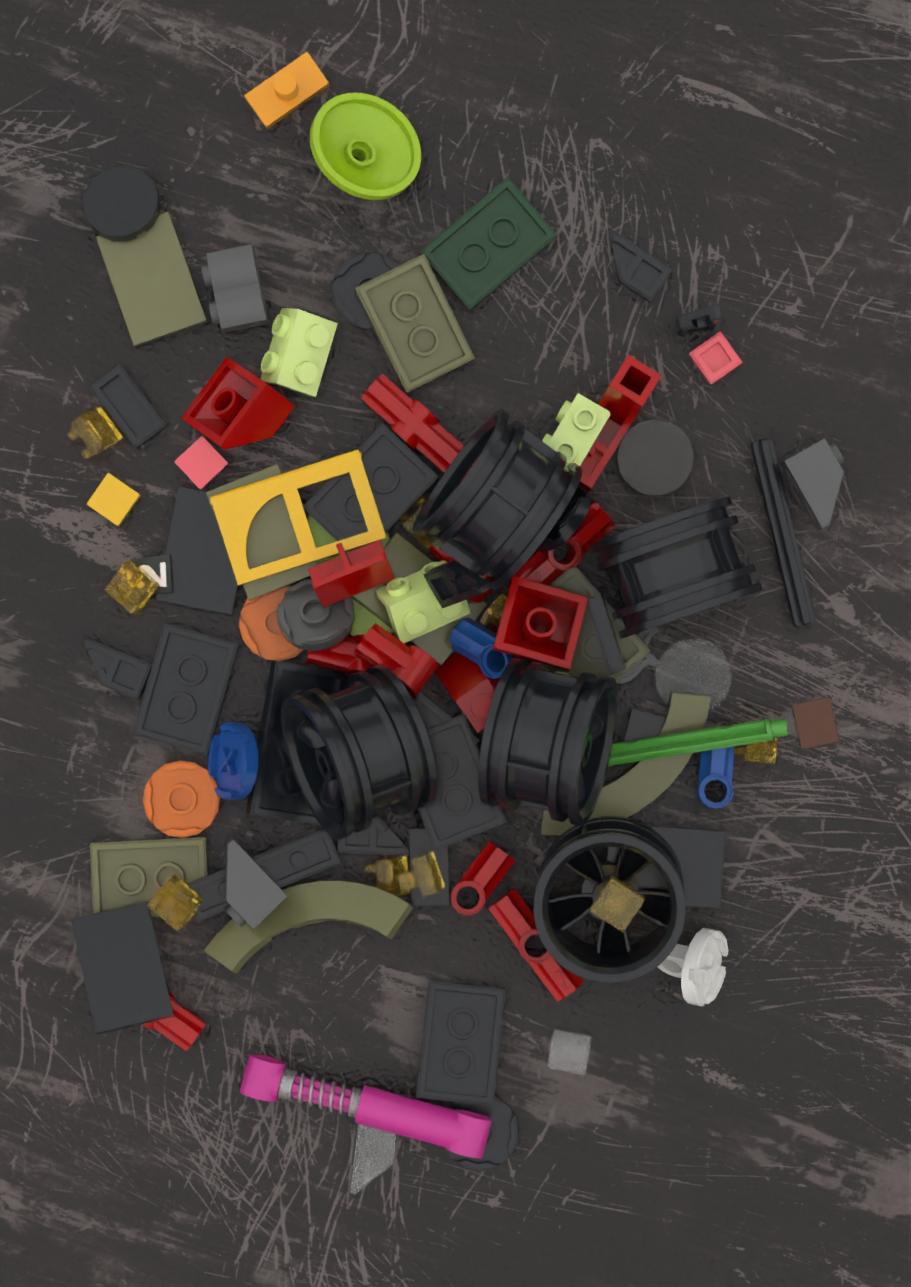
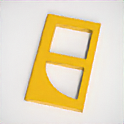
M358 449L210 496V504L213 506L238 586L339 554L336 544L342 543L345 551H349L387 538L363 466L362 453ZM350 473L368 532L316 548L298 489ZM283 494L301 553L250 569L247 558V538L251 524L259 510L266 503Z

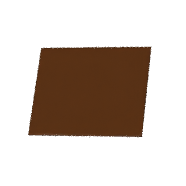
M830 697L792 704L801 750L839 742Z

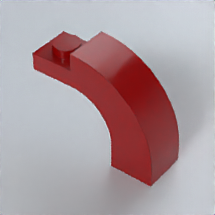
M630 355L627 356L598 405L610 412V417L580 466L583 469L579 484L588 492H590L662 376Z

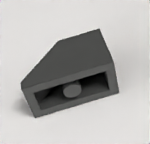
M825 438L780 464L818 531L830 525L844 474L841 464L845 463L835 443L829 445Z
M231 838L226 843L225 899L230 906L225 911L240 927L248 923L254 929L287 895Z

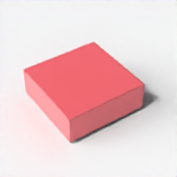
M721 331L688 354L710 386L743 363Z
M203 436L174 461L201 491L229 465Z

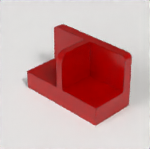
M380 540L346 553L342 543L336 544L339 557L308 569L312 579V586L323 608L395 579Z

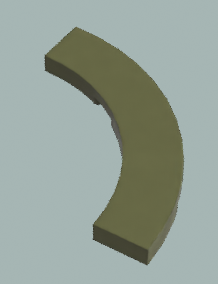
M671 691L665 719L657 736L704 729L711 696ZM693 753L634 763L615 780L602 786L597 804L589 819L601 816L628 818L639 812L673 783ZM542 810L541 835H561L567 829L574 826L570 823L569 818L564 822L551 819L549 811Z
M317 881L299 884L282 889L287 897L254 929L248 923L240 927L232 919L215 935L203 951L237 974L258 950L273 940L274 936L290 928L296 929L309 924L336 920L367 927L392 939L414 907L391 893L361 883Z

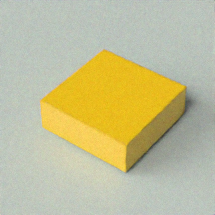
M107 473L87 502V505L120 527L141 495L110 473Z

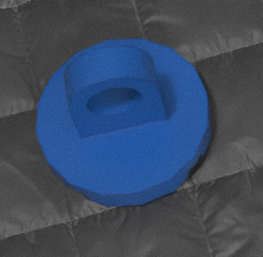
M224 723L219 727L221 729L220 735L215 734L210 743L208 772L209 776H212L217 781L219 788H214L218 796L224 800L244 799L251 792L256 781L258 741L255 740L252 731L245 724Z

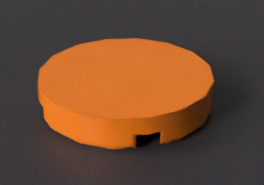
M290 586L283 587L251 601L247 598L241 610L239 628L243 641L253 653L266 660L284 661L297 657L304 651L287 642L278 626L276 610L278 604H281L285 597L284 593Z
M180 760L165 764L152 774L145 785L143 805L146 816L157 829L168 836L185 838L197 835L212 824L219 812L221 797L214 790V788H219L217 781L212 776H209L206 768L196 762Z

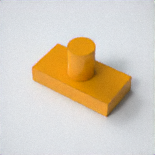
M306 52L245 94L244 97L268 130L324 91L330 84L309 53Z

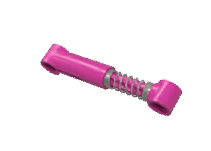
M253 1053L248 1056L239 1091L245 1096L268 1102H277V1099L280 1097L289 1101L295 1098L298 1099L300 1104L304 1101L308 1102L310 1107L317 1104L321 1110L324 1107H328L330 1112L339 1110L340 1115L346 1112L349 1117L355 1118V1123L442 1146L448 1151L462 1156L483 1158L493 1121L485 1115L467 1110L449 1109L366 1085L362 1090L355 1087L351 1090L345 1088V1084L342 1087L336 1086L334 1081L332 1084L325 1083L324 1078L318 1081L314 1080V1076L311 1079L304 1077V1073L299 1076L297 1071H291L286 1068V1062L273 1057Z

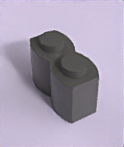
M252 244L206 253L208 263L202 264L201 268L206 288L212 286L215 301L209 302L213 325L220 324L221 330L227 333L269 324L257 258Z

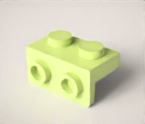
M282 308L272 325L273 338L269 351L265 353L261 362L262 375L260 379L267 384L278 385L307 396L316 397L338 323L300 309Z
M578 393L572 403L568 400L565 401L555 419L560 423L553 436L547 433L542 442L553 450L560 451L567 457L565 466L571 463L581 466L609 419L610 412Z
M445 560L426 564L420 571L404 578L393 579L386 586L376 590L378 599L386 607L394 635L401 642H409L470 614L467 600L442 608L424 578L423 574L434 567L447 563Z

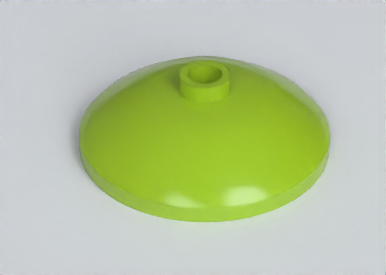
M345 93L327 101L313 119L310 128V146L313 157L323 174L335 186L346 193L368 200L388 199L403 192L416 177L421 164V147L418 136L404 114L389 102L366 93Z

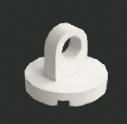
M702 928L696 933L689 947L676 944L670 955L657 966L663 972L681 978L683 998L688 1004L703 1006L704 1004L711 1003L716 998L726 975V967L721 966L722 956L727 957L728 955L727 939L721 931Z

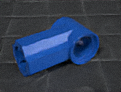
M471 618L462 619L452 630L449 639L452 649L480 665L482 672L489 678H500L507 664L513 658H516V656L493 650L497 634Z
M734 747L700 752L695 797L704 808H722L732 800L734 793L732 785ZM711 780L719 782L723 787V797L717 803L710 802L704 793L706 784Z

